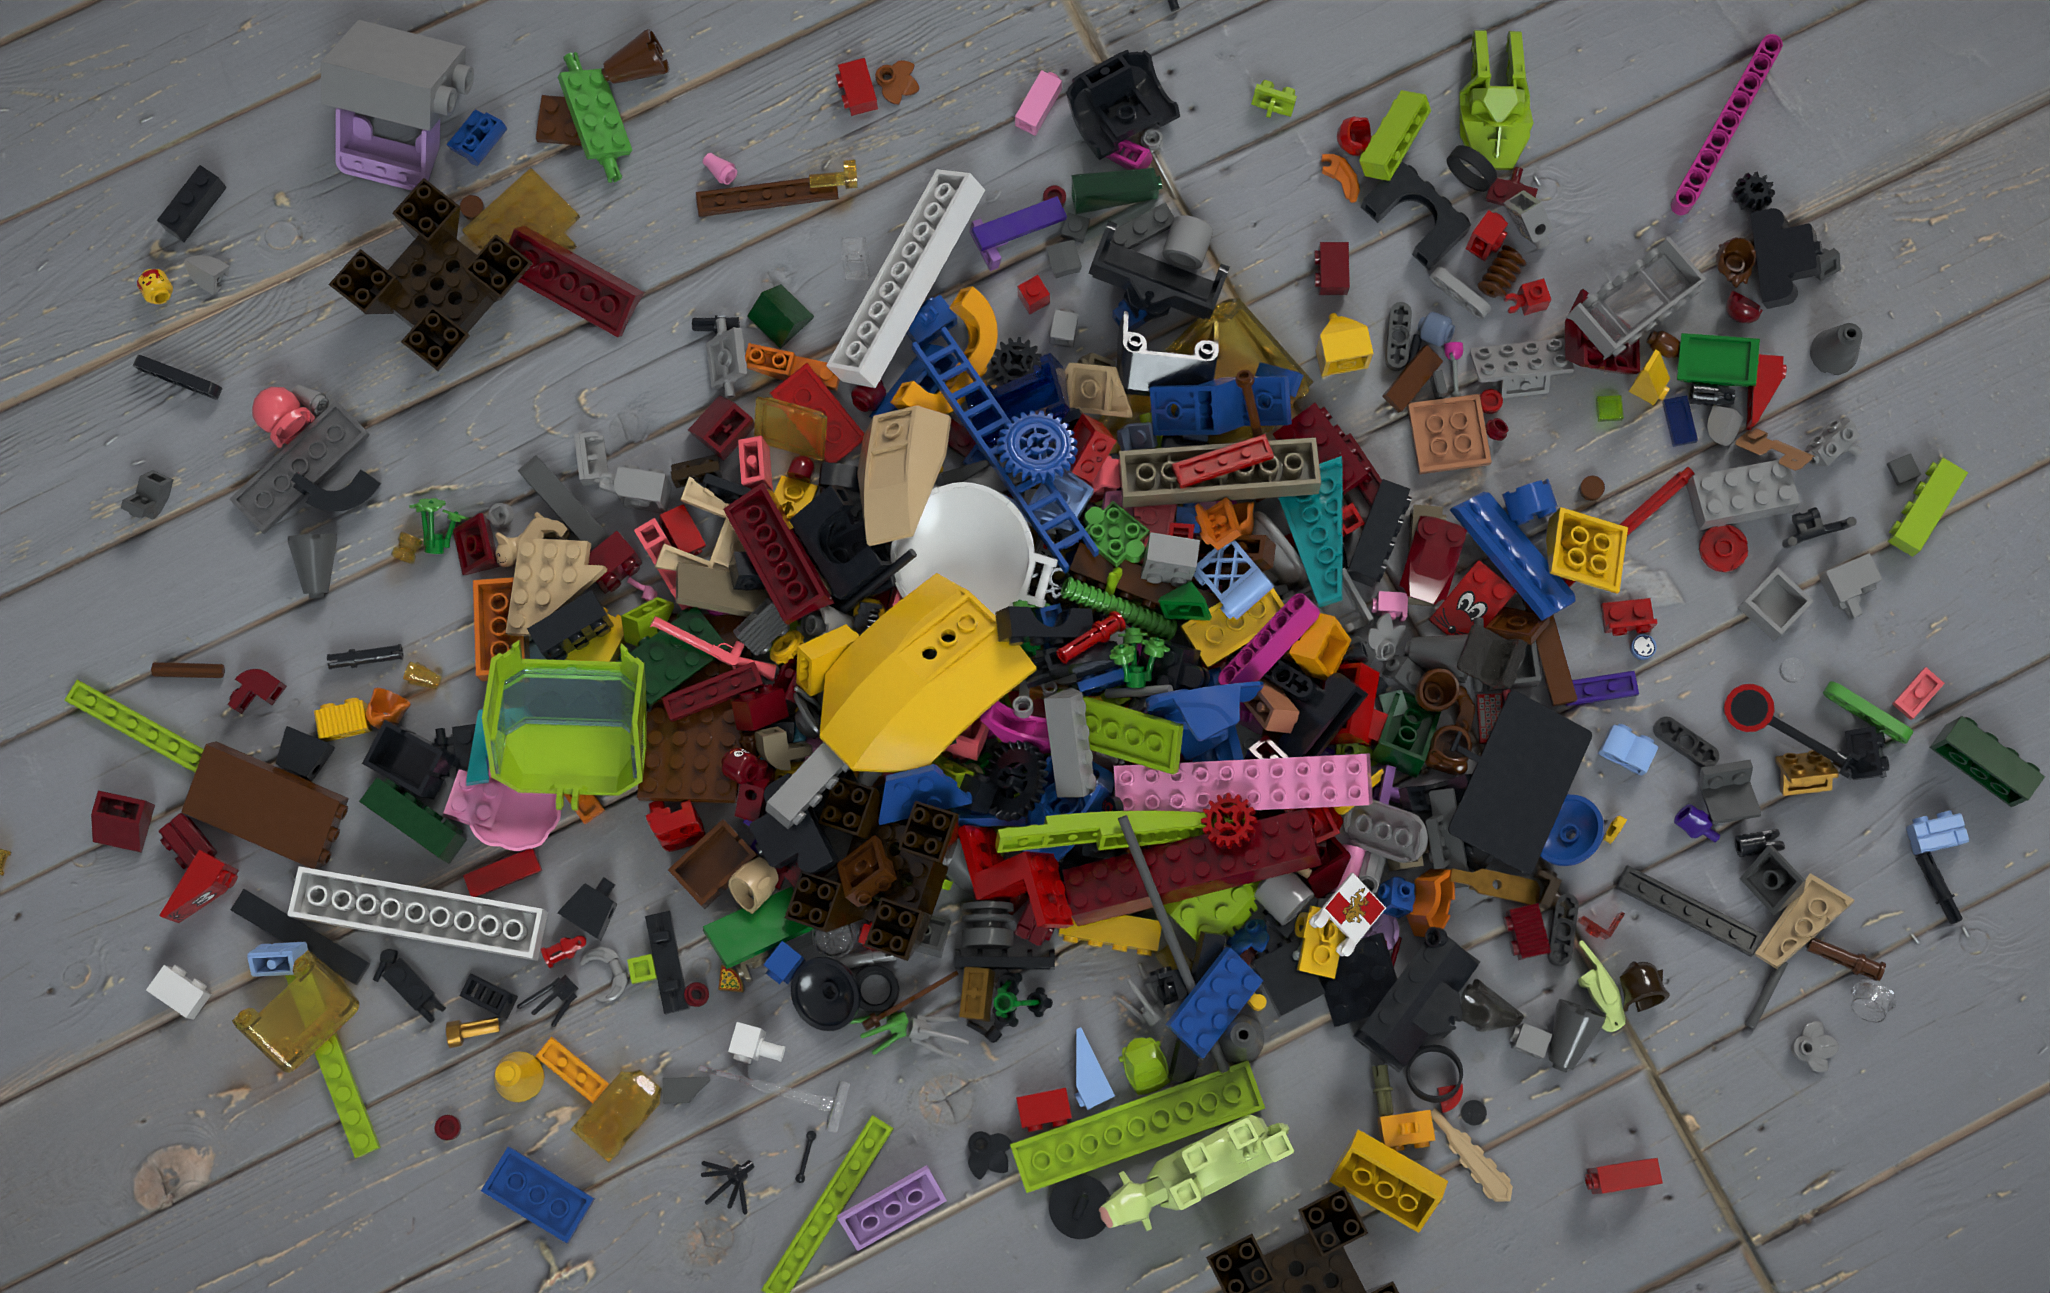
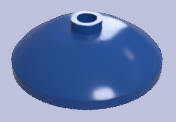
M1568 794L1540 857L1558 866L1576 865L1591 857L1599 848L1605 830L1603 816L1596 805L1585 797ZM1571 834H1576L1573 839H1569Z

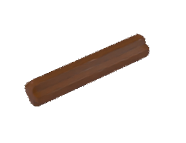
M154 662L151 672L154 677L223 678L225 667L223 664Z

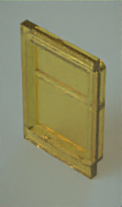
M758 396L756 398L754 437L762 436L767 445L820 461L824 460L827 416L820 411L771 397L762 398Z

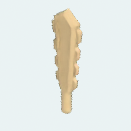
M1435 1107L1431 1111V1116L1446 1134L1449 1149L1453 1154L1460 1156L1459 1162L1464 1168L1471 1170L1470 1176L1476 1183H1481L1483 1186L1482 1191L1487 1198L1493 1199L1494 1202L1511 1201L1513 1188L1510 1184L1511 1179L1504 1172H1499L1493 1160L1485 1158L1483 1156L1484 1151L1478 1145L1471 1143V1137L1466 1132L1461 1133L1453 1128Z

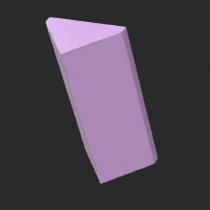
M926 1165L837 1215V1218L853 1245L859 1251L947 1200L929 1166Z

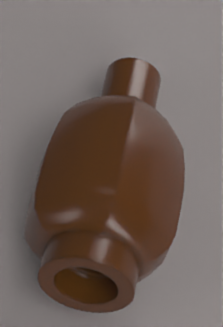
M1652 330L1646 340V343L1650 344L1651 350L1655 351L1656 349L1660 352L1661 356L1666 358H1679L1680 341L1665 331L1656 332Z

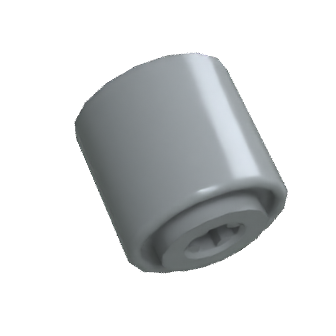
M1183 215L1175 217L1172 221L1162 256L1180 267L1189 269L1201 268L1213 235L1212 227L1194 216Z
M1292 872L1262 880L1257 886L1254 897L1281 925H1285L1309 904L1315 894Z

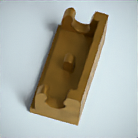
M964 968L959 1017L990 1022L995 971L986 968Z

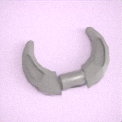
M603 947L588 951L582 957L580 965L584 966L587 962L594 959H599L606 964L609 963L615 976L612 987L606 994L596 997L598 1001L609 1002L616 1000L623 994L627 986L628 977L627 972L623 973L617 959L619 958L617 953Z

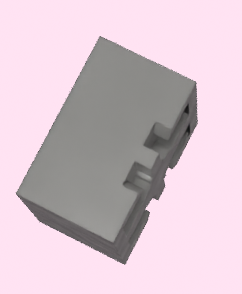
M1777 567L1739 605L1738 609L1775 641L1814 600Z

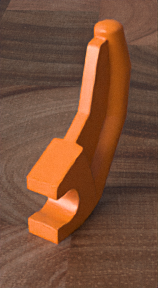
M1322 154L1321 162H1329L1331 164L1329 167H1322V174L1339 181L1345 198L1349 199L1351 203L1356 202L1360 192L1358 176L1348 161L1335 154Z

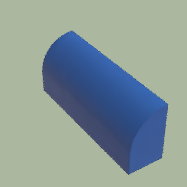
M927 343L922 351L928 357L944 347ZM949 354L932 363L937 373L941 375L954 368L959 362L952 354ZM917 356L886 394L879 407L870 414L869 417L871 419L875 415L899 410L890 402L902 383L915 381L931 394L937 391V385L929 377L928 372Z

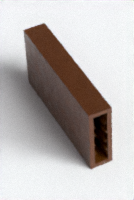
M215 741L206 744L181 812L311 869H318L326 865L331 858L332 852L330 848L339 836L340 829L338 827L340 821L345 818L348 812V806L346 805L349 798Z

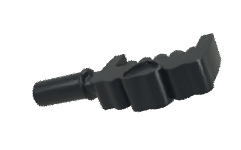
M872 602L859 603L858 613L855 614L853 622L856 627L855 632L859 636L879 619L878 614L880 613L879 609H882V604Z

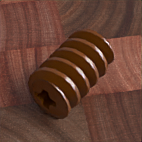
M1503 245L1502 250L1497 254V258L1492 261V266L1488 267L1487 273L1482 276V281L1477 284L1479 290L1492 298L1497 296L1505 297L1507 294L1503 288L1511 289L1512 286L1508 281L1515 282L1517 280L1512 273L1521 274L1522 271L1518 265L1526 266V261L1522 258L1521 254L1514 248Z

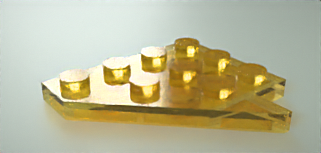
M530 168L463 228L462 231L479 249H483L495 234L509 243L514 228L522 226L532 229L566 249H575L577 247L576 244L564 232L580 216Z

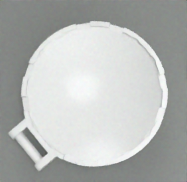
M967 482L951 483L932 489L914 536L892 541L891 563L895 562L909 549H913L917 554L912 561L894 574L895 584L902 598L938 573L969 590L994 615L995 612L1013 606V602L1018 600L1027 601L1028 604L1038 607H1045V594L1053 567H1056L1058 562L1055 558L1035 553L1030 528L1022 513L1007 497L987 486ZM1036 562L1044 564L1037 590L1035 596L1028 595Z

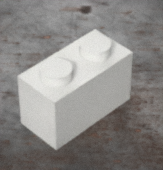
M163 965L146 991L185 1018L194 1020L212 994L205 990L207 986L195 978L191 981L185 977L187 972L179 966L169 967Z

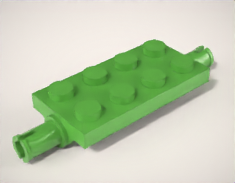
M568 53L563 59L569 72H560L558 80L587 160L597 159L603 165L608 182L612 183V178L613 182H617L622 179V175L616 160L620 156L630 155L632 147L609 84L605 80L601 69L583 70L578 53Z

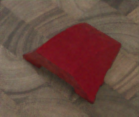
M1580 290L1570 312L1579 303L1582 304L1588 298L1589 293L1586 290ZM1597 308L1590 312L1592 317L1613 341L1621 337ZM1617 316L1623 325L1630 330L1631 327ZM1566 318L1565 360L1581 367L1609 373L1628 375L1640 373V338L1632 345L1627 342L1625 344L1627 348L1615 357L1612 354L1604 360V355L1573 320Z

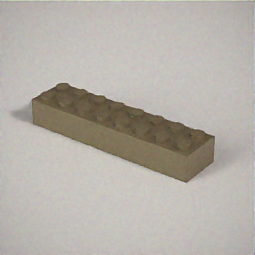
M1316 437L1268 441L1274 454L1273 459L1180 489L1172 469L1173 463L1235 443L1119 451L1118 463L1122 507L1221 501L1226 497L1229 500L1319 494L1321 476Z

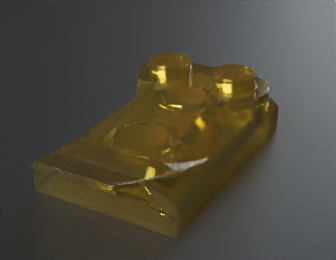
M641 1070L633 1072L621 1071L571 1130L610 1163L620 1154L622 1148L660 1105L662 1088Z

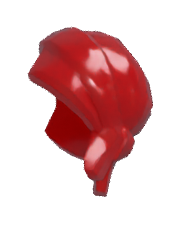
M1349 117L1343 120L1337 131L1338 145L1352 156H1361L1368 147L1372 137L1370 123L1366 117Z

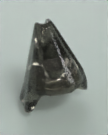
M1475 979L1472 985L1468 984L1462 993V1021L1475 1027V1030L1478 1032L1519 1025L1524 1019V1015L1479 979Z

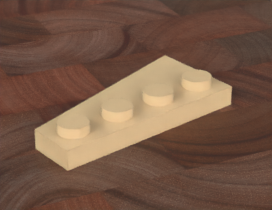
M1810 873L1806 878L1804 893L1786 907L1755 952V956L1778 969L1854 903V899Z

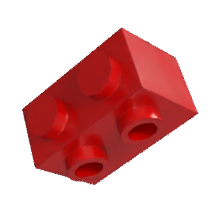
M1488 210L1472 232L1465 249L1485 262L1492 251L1497 253L1503 245L1504 239L1508 235L1505 232L1508 222L1499 213H1493Z

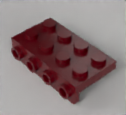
M1314 402L1294 417L1292 424L1282 426L1273 433V436L1276 440L1316 437L1319 464L1342 456L1344 496L1367 479L1368 482L1373 480L1369 475L1372 470L1364 459L1359 462L1356 458L1359 452L1351 442L1348 444L1344 442L1342 438L1346 436L1338 424L1333 426L1329 420L1333 417L1325 407L1320 409Z

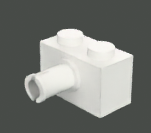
M737 1022L728 1052L734 1054L733 1059L747 1064H751V1060L758 1061L760 1056L781 1062L785 1046L764 1041L766 1031Z

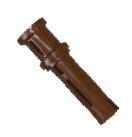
M1815 937L1807 945V952L1851 969V972L1855 975L1861 974L1869 977L1876 984L1880 982L1885 972V962L1878 963L1866 958V955L1863 953L1856 955Z

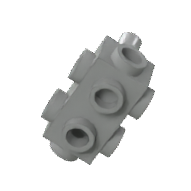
M1851 419L1835 420L1827 425L1821 435L1816 436L1810 441L1804 452L1815 456L1809 461L1813 466H1828L1839 455H1843L1847 451L1855 456H1859L1862 448L1853 442L1860 437V434Z

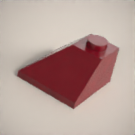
M1335 836L1317 844L1322 865L1309 868L1312 872L1308 878L1298 874L1302 882L1315 894L1314 896L1317 899L1338 887L1351 859L1350 853Z

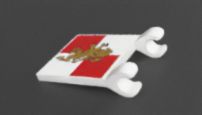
M1350 873L1325 905L1310 918L1309 924L1313 928H1322L1330 919L1347 937L1337 946L1336 952L1340 956H1350L1356 944L1386 907L1354 873Z

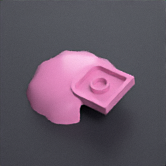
M490 767L488 773L489 783L466 786L467 772L458 770L442 817L469 825L475 837L482 843L489 846H501L513 851L535 848L545 842L549 833L555 829L560 821L561 810H556L557 794L518 793L492 778Z

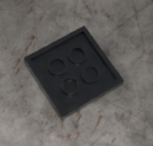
M1383 933L1360 939L1350 956H1339L1335 979L1318 975L1325 991L1324 995L1334 1027L1370 1017L1397 980Z

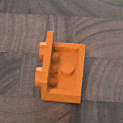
M1227 497L1208 510L1199 503L1195 505L1197 513L1195 519L1202 530L1200 536L1207 545L1211 544L1215 549L1220 550L1242 535L1232 502Z

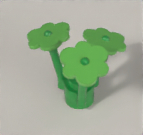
M437 498L420 499L417 504L409 505V508L416 509L417 513L421 512L425 553L444 554V548H450V539L456 522L461 523L462 519L469 520L470 518L458 514L457 511L451 512L443 509L442 512L447 513V518L451 520L445 539H443V534L434 533V512L446 505V501L438 500ZM426 512H428L429 530H428V521H427V513H426Z

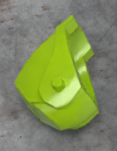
M1151 1037L1134 1038L1122 1049V1056L1118 1057L1119 1061L1123 1062L1125 1075L1137 1095L1155 1092L1171 1082L1168 1078L1169 1067L1166 1058L1159 1048L1161 1043L1160 1041L1155 1042Z

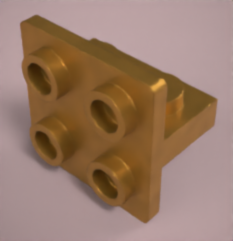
M1814 750L1800 754L1786 753L1775 757V762L1781 769L1780 792L1783 796L1831 791L1833 778L1839 777V772L1832 762Z

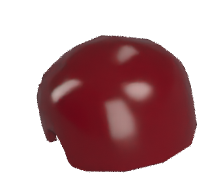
M1735 291L1731 292L1726 302L1727 313L1733 320L1739 323L1750 324L1755 322L1763 311L1762 309L1760 310L1759 304Z

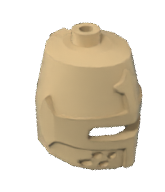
M757 857L742 865L729 879L728 886L736 902L743 909L753 914L771 896L778 882V874L776 869L769 866L765 859Z

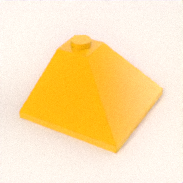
M1560 507L1548 520L1546 547L1549 573L1618 594L1620 592L1628 527Z

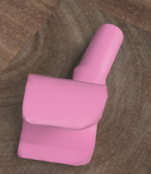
M631 577L627 580L629 584L643 592L641 599L648 602L657 597L658 593L653 587L642 585Z

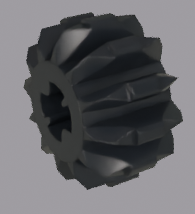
M1757 171L1753 175L1746 173L1743 178L1738 179L1736 182L1737 187L1734 188L1733 194L1737 195L1735 203H1742L1741 210L1749 207L1750 213L1754 212L1755 209L1761 211L1764 210L1765 206H1769L1772 203L1775 190L1771 189L1773 182H1766L1767 175L1761 178Z

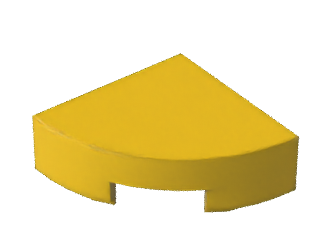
M1621 815L1615 817L1604 834L1603 840L1611 844L1620 833L1627 819Z

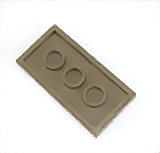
M681 562L677 564V604L748 617L766 598L772 601L766 589L734 590L730 572Z

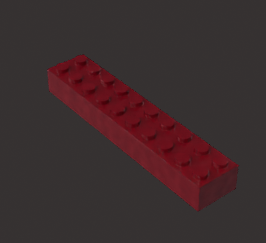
M1307 808L1258 820V823L1251 825L1256 832H1249L1247 835L1250 841L1242 839L1241 847L1233 843L1232 849H1228L1226 843H1224L1220 848L1217 846L1216 841L1210 842L1208 839L1210 834H1203L1141 850L1163 905L1322 865L1312 821ZM1131 853L1062 870L1068 903L1072 911V919L1077 926L1153 908Z

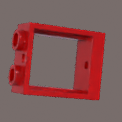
M1082 413L1073 429L1075 433L1073 438L1078 441L1076 445L1078 453L1075 456V463H1070V471L1092 483L1116 443V439L1103 423ZM1098 456L1101 457L1100 461H1096Z
M1658 1158L1588 1168V1174H1585L1587 1189H1591L1592 1194H1603L1663 1184Z

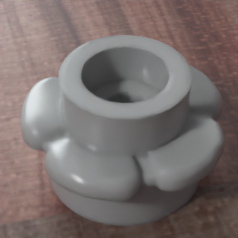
M1149 129L1141 137V144L1149 149L1150 152L1162 148L1164 137L1158 130Z

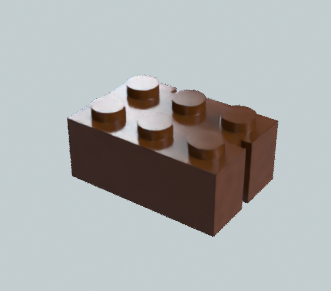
M722 819L674 863L668 871L706 909L721 895L718 891L721 887L724 890L729 887V879L742 865L757 858L758 855Z

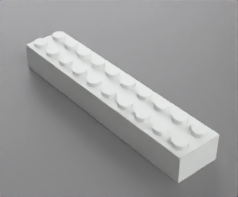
M936 169L826 365L842 382L876 388L881 380L882 375L985 192V189L971 173Z
M298 866L287 916L299 920L538 961L548 912L536 907Z

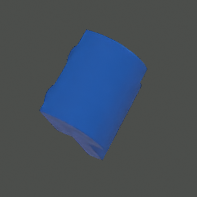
M475 109L446 145L452 151L465 157L472 165L478 166L507 131V127L502 120L487 112L484 114Z

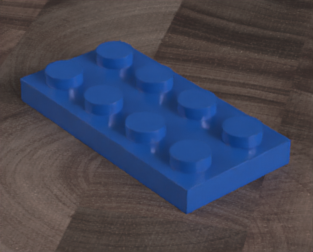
M1225 947L1165 1025L1199 1058L1204 1059L1263 980L1231 947Z
M509 1146L481 1192L565 1243L570 1242L595 1200L591 1195Z

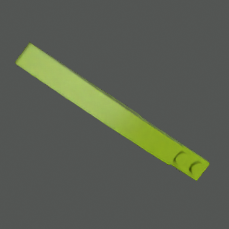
M1109 811L1045 816L1044 825L1034 824L1026 827L998 829L995 846L997 853L1096 842L1098 850L1125 848L1129 846L1118 821V818L1125 815L1128 816L1139 846L1171 843L1205 834L1202 829L1206 825L1202 824L1201 819L1207 818L1204 812ZM1217 815L1214 817L1213 826L1217 822ZM1245 815L1242 819V824H1245ZM1223 816L1225 822H1228L1233 826H1236L1233 820Z

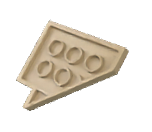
M520 538L506 634L531 636L527 628L574 601L607 572L605 566L588 565L591 550L590 542Z

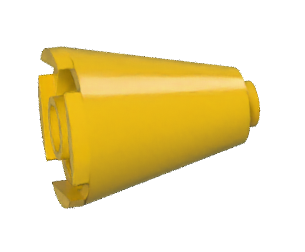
M512 1052L504 1056L494 1071L496 1090L503 1098L512 1102H524L531 1099L540 1092L544 1084L545 1074L542 1065L534 1055L527 1052Z

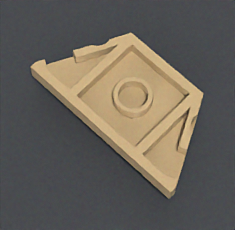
M1069 363L1064 371L1063 378L1055 388L1057 391L1053 399L1046 404V409L1064 411L1069 408H1079L1083 413L1132 417V411L1120 381L1117 367Z

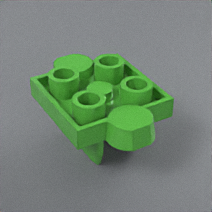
M1114 501L1104 510L1099 507H1091L1085 513L1084 524L1087 526L1085 528L1086 532L1099 549V554L1117 568L1125 559L1132 563L1142 560L1145 555V546L1142 542L1150 535L1149 529Z

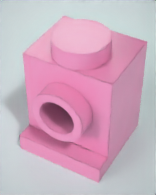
M1379 591L1376 598H1372L1371 613H1375V616L1389 613L1392 620L1399 617V622H1404L1408 613V596L1402 592Z

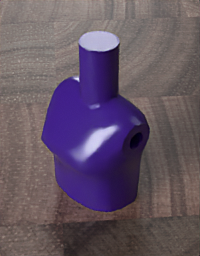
M1692 804L1686 805L1676 814L1674 823L1682 828L1691 838H1698L1704 835L1713 842H1717L1720 839V834L1711 828L1713 824L1710 816Z

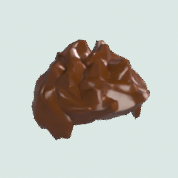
M1735 237L1723 244H1719L1716 254L1718 271L1725 275L1727 281L1732 282L1735 288L1742 282L1747 284L1752 273V267L1755 264L1756 251L1753 245L1745 238Z

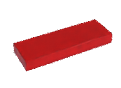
M529 848L467 873L463 877L470 896L480 897L542 871L535 849Z

